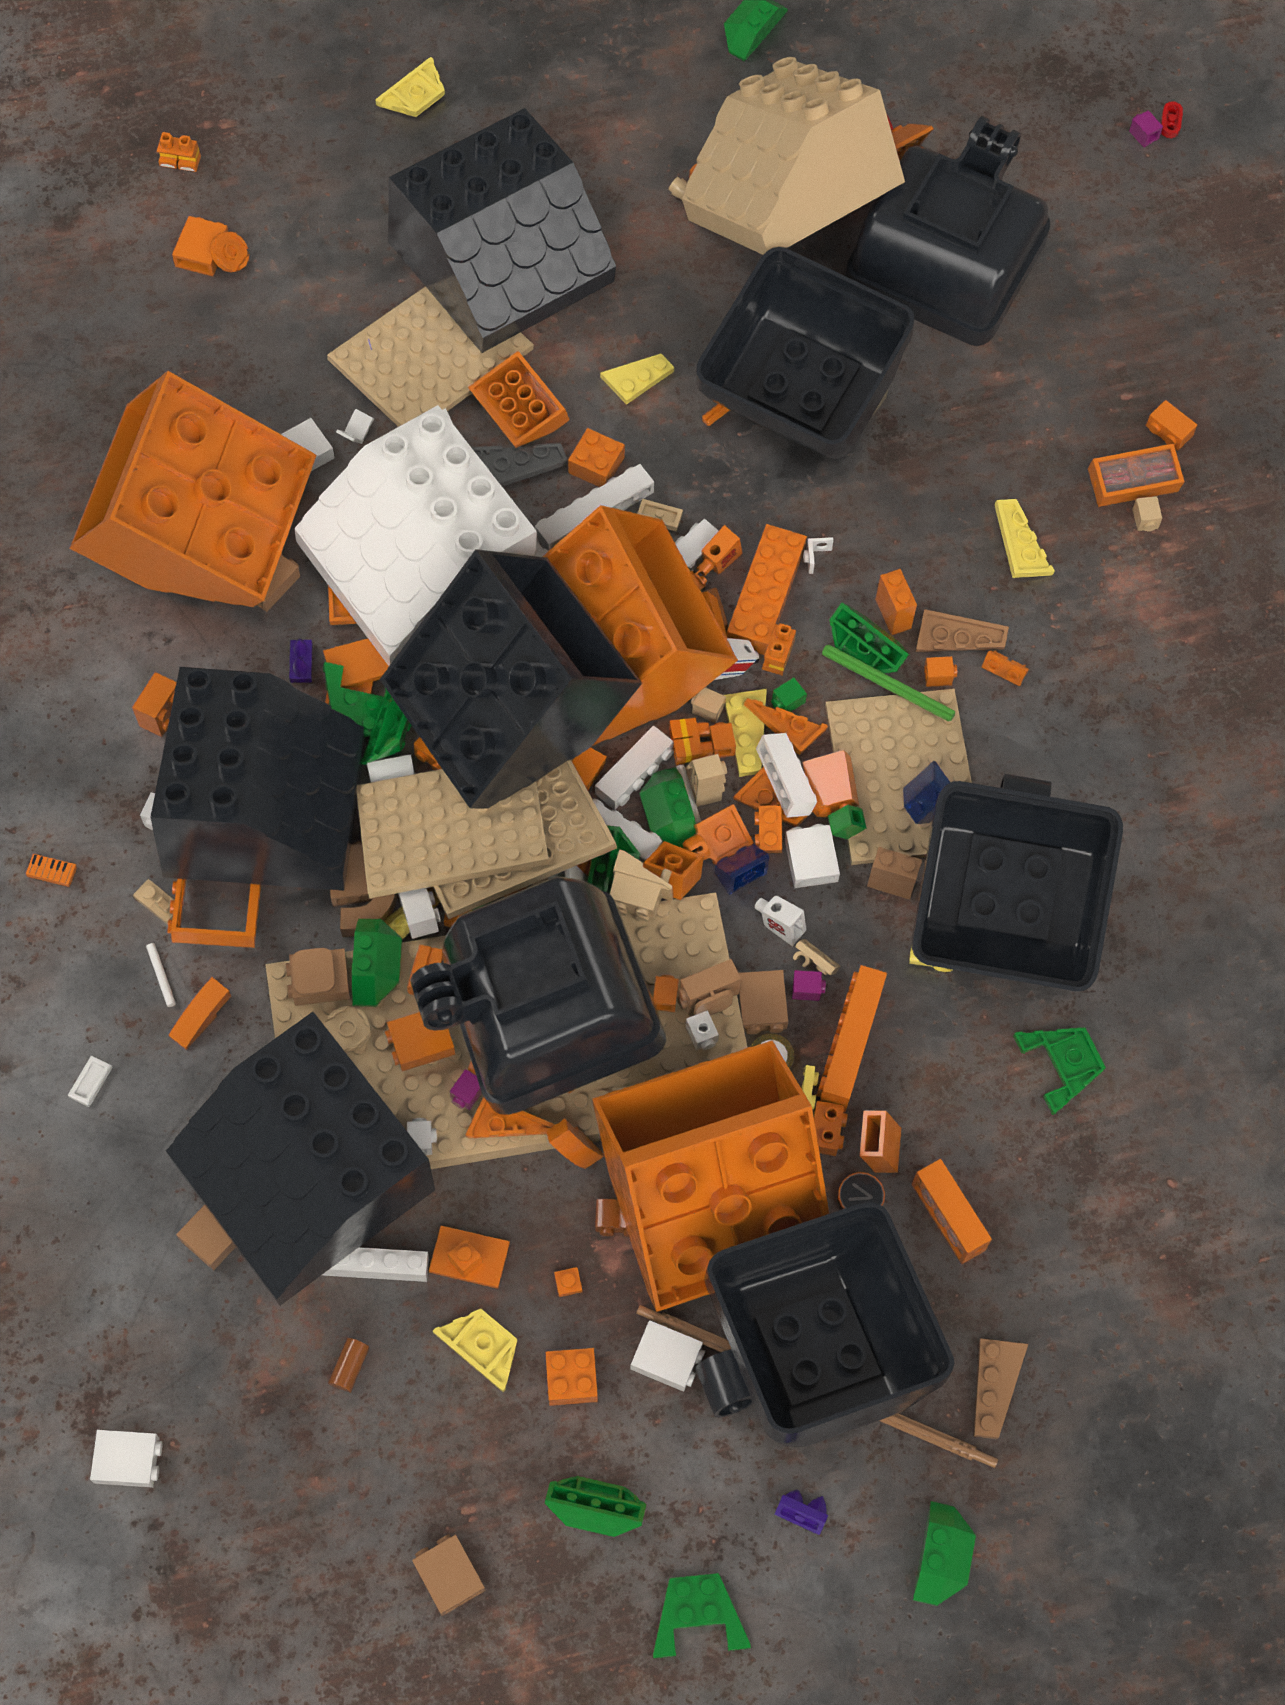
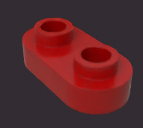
M1171 101L1166 103L1162 111L1161 125L1163 128L1161 134L1167 138H1175L1181 129L1183 107L1178 102Z

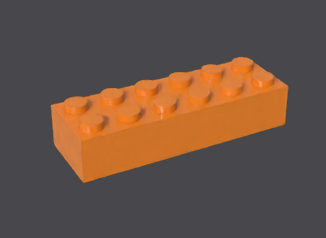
M766 524L727 630L728 638L749 640L755 651L765 655L775 624L778 625L803 556L807 536Z
M863 965L860 966L859 972L854 971L838 1022L837 1034L834 1036L829 1053L831 1055H828L823 1073L825 1076H822L817 1096L821 1097L820 1101L845 1105L844 1113L850 1100L887 976L886 972Z

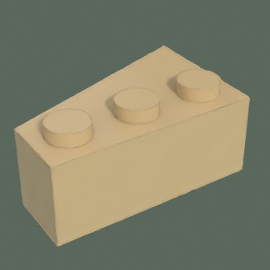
M718 754L692 760L685 767L697 807L721 801L722 792H725L724 783H726L725 774H727L725 762L720 761Z

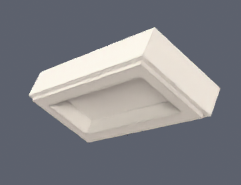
M90 1056L70 1090L68 1097L90 1107L113 1067L100 1059Z

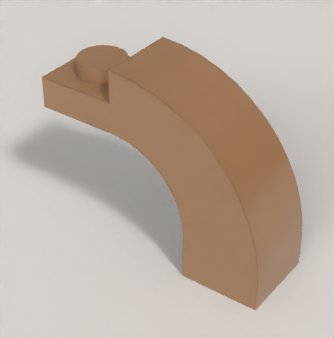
M397 893L375 897L368 904L361 907L341 908L340 930L342 937H354L358 918L382 919L384 921L394 911Z

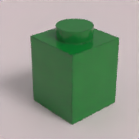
M792 678L773 690L771 703L775 709L778 707L792 712L806 702L807 693L797 680Z
M847 804L828 815L833 836L849 839L867 829L862 808Z

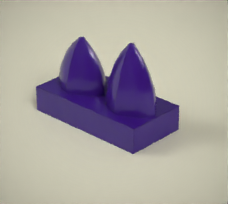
M290 640V683L312 682V640Z
M799 1490L782 1495L774 1514L820 1535L828 1517L823 1496L815 1498L808 1505H805Z

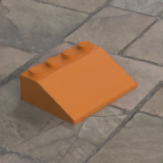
M908 124L904 127L899 125L891 132L899 160L906 150L913 146H920L934 128L931 125Z
M519 351L468 387L515 448L553 433L570 420L565 408Z

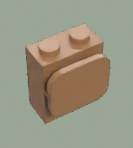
M326 948L306 949L289 955L290 963H286L287 977H291V984L287 985L289 999L293 998L295 1006L350 1000L345 948L328 950Z
M732 959L681 979L680 988L678 989L679 996L677 997L681 1009H686L688 1015H697L708 1010L711 1016L730 1007L733 996L739 994L741 977Z

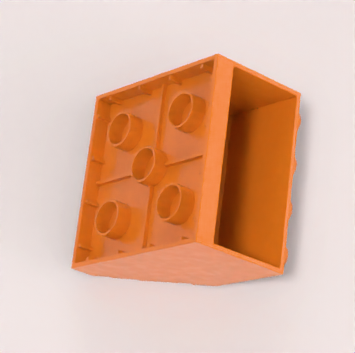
M167 371L126 405L69 549L147 589L165 593H176L212 602L219 601L232 605L254 607L263 602L266 597L317 455Z
M600 505L543 556L549 559L642 682V685L593 745L607 739H612L649 721L657 720L677 711L738 661L662 519Z
M773 1040L592 1099L609 1176L648 1295L656 1312L708 1295L704 1277L709 1261L716 1253L829 1214L812 1106Z

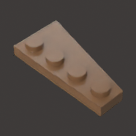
M924 609L915 652L1001 650L1005 648L1009 627Z
M989 1339L979 1340L974 1437L999 1438L1028 1344Z

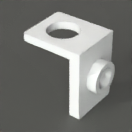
M355 409L345 431L337 429L336 432L353 442L362 444L374 418Z
M811 538L807 540L806 550H803L804 563H808L809 574H813L814 570L813 552L831 551L833 538ZM819 543H827L825 546H817Z

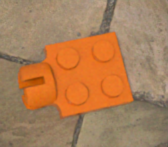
M731 804L694 825L696 829L695 835L683 842V848L689 851L696 849L694 853L704 856V860L710 858L713 864H718L754 844L734 804Z

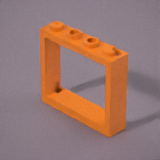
M177 878V881H173L172 894H175V900L170 901V914H173V918L168 920L167 933L171 934L173 943L255 948L261 885H250L246 931L240 932L181 928L187 879Z

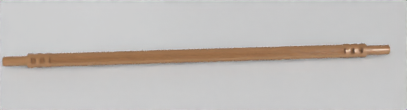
M642 1305L637 1310L636 1314L701 1341L704 1346L720 1353L731 1349L727 1339L664 1312L660 1314ZM901 1414L879 1420L882 1423L968 1460L974 1459L993 1468L997 1465V1458L976 1450L975 1446Z

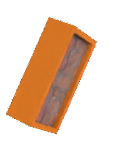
M1174 444L1095 458L1088 467L1098 507L1132 501L1137 498L1178 492L1184 484Z
M939 1159L918 1171L911 1185L961 1265L986 1251L992 1238L943 1161Z

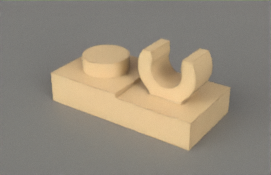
M148 879L133 896L168 925V920L173 918V914H170V901L174 899Z
M806 939L800 940L795 946L800 951L794 954L793 959L798 960L800 955H803L806 959L802 965L803 967H807L811 962H814L817 965V970L824 975L835 974L841 967Z

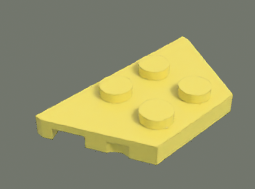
M428 58L375 99L376 105L417 117L445 95V90L442 82H440V76L434 66L433 58Z
M482 1309L433 1330V1333L498 1389L502 1392L505 1391L518 1342L517 1338Z

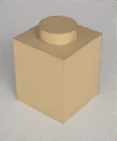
M1157 496L1137 498L1132 509L1137 531H1153L1158 529L1162 515Z
M705 687L692 698V713L716 723L725 707L726 696Z

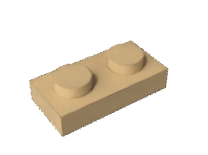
M642 499L637 514L662 519L667 529L677 532L683 510Z

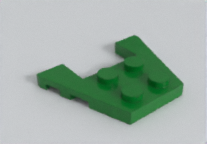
M324 662L323 672L325 673L329 705L332 706L333 710L350 717L355 723L363 726L365 737L370 738L384 697L341 688L344 666Z
M1086 1027L1057 1029L1056 1031L1045 1032L1043 1030L1030 1033L1016 1032L1013 1035L1022 1054L1044 1046L1064 1085L1043 1096L1052 1115L1060 1111L1106 1069Z
M719 1573L669 1578L653 1659L676 1657L674 1629L725 1624L728 1651L751 1649V1644Z

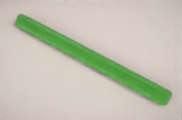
M831 645L824 647L822 651L823 656L946 721H952L955 711Z

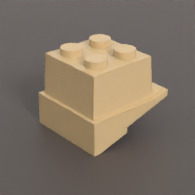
M619 850L613 869L614 880L610 895L613 897L621 915L630 913L636 915L635 918L642 921L655 920L662 898L670 901L673 900L672 885L668 883L672 871L663 869L659 878L642 867L643 863L625 851Z

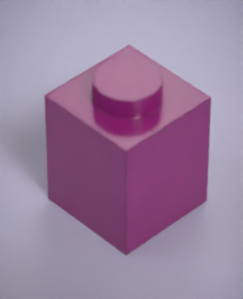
M1148 110L1142 114H1137L1132 119L1129 132L1144 148L1160 138L1163 126Z
M794 970L792 999L819 1001L821 993L825 994L826 980H822V972Z
M466 1069L449 1091L450 1098L452 1099L451 1102L458 1108L463 1109L465 1107L469 1111L482 1094L477 1076Z

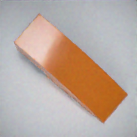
M211 977L182 1013L169 1033V1037L187 1050L217 1017L216 1013L231 998L230 991Z
M566 1118L546 1131L549 1143L565 1158L581 1168L586 1169L604 1157L603 1152L578 1127L574 1128Z

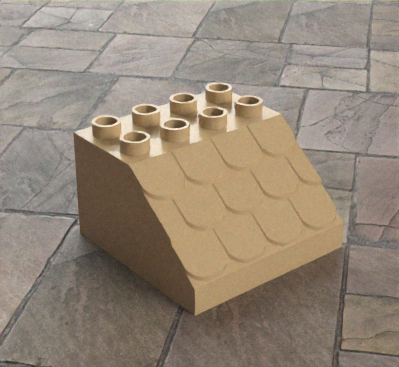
M786 57L776 61L773 64L774 71L764 77L762 75H752L740 81V90L727 96L718 112L715 126L696 159L697 165L687 182L686 192L682 197L688 220L764 255L766 251L772 248H787L904 183L903 172L879 89L862 84L860 79L849 80L840 77L836 71L826 72L820 70L816 64L805 65L799 63L795 57Z

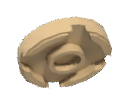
M342 1006L335 1009L328 1015L325 1027L345 1052H353L360 1049L367 1043L370 1036L371 1025L368 1017L361 1009L356 1007Z

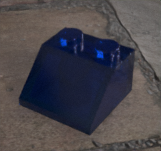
M936 761L931 762L903 788L904 808L915 824L930 823L933 820L938 794L944 786L951 783Z
M755 844L750 847L744 846L732 857H724L719 860L716 865L715 874L730 895L766 875L770 857Z

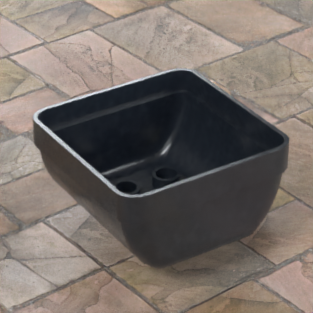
M983 116L978 119L974 128L969 132L967 145L957 159H951L918 145L905 151L900 159L905 182L877 197L867 214L856 247L848 260L846 277L908 306L914 314V320L973 346L984 345L994 337L1045 247L1050 230V219L1046 202L1040 197L1002 181L1003 175L1013 157L1018 154V145L1022 134L1015 130H1012L1011 133L1003 130L1004 126L1002 124L993 126L990 124V120Z
M775 247L766 251L701 355L696 371L697 386L699 391L709 400L829 459L836 460L844 457L854 448L891 385L904 351L913 335L914 314L908 306L787 248Z
M1004 773L1000 788L963 781H953L944 786L938 794L933 814L912 934L914 956L919 962L930 966L1070 991H1084L1090 988L1096 981L1101 962L1123 836L1121 816L1110 807L1050 797L1051 781Z
M554 877L459 916L444 939L442 962L429 964L418 969L410 979L423 1024L427 1029L435 1031L445 1030L460 1024L481 1092L493 1111L499 1114L510 1115L518 1113L649 1060L658 1055L666 1043V1033L623 918L613 897L609 893L601 891L593 884L582 880Z
M866 1202L729 1247L716 1253L709 1261L704 1277L705 1286L731 1349L703 1360L695 1369L713 1414L717 1418L739 1413L754 1404L765 1432L776 1443L787 1447H807L903 1412L922 1400L929 1393L941 1388L953 1371L955 1364L953 1354L891 1216L885 1207L877 1203Z

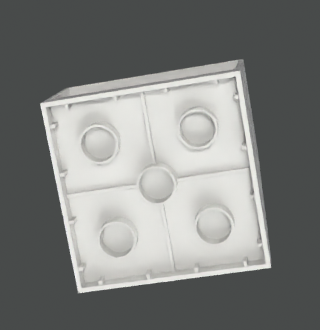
M438 405L365 445L349 462L348 467L320 495L319 500L295 527L297 544L388 666L391 665L475 549L536 556L537 531Z

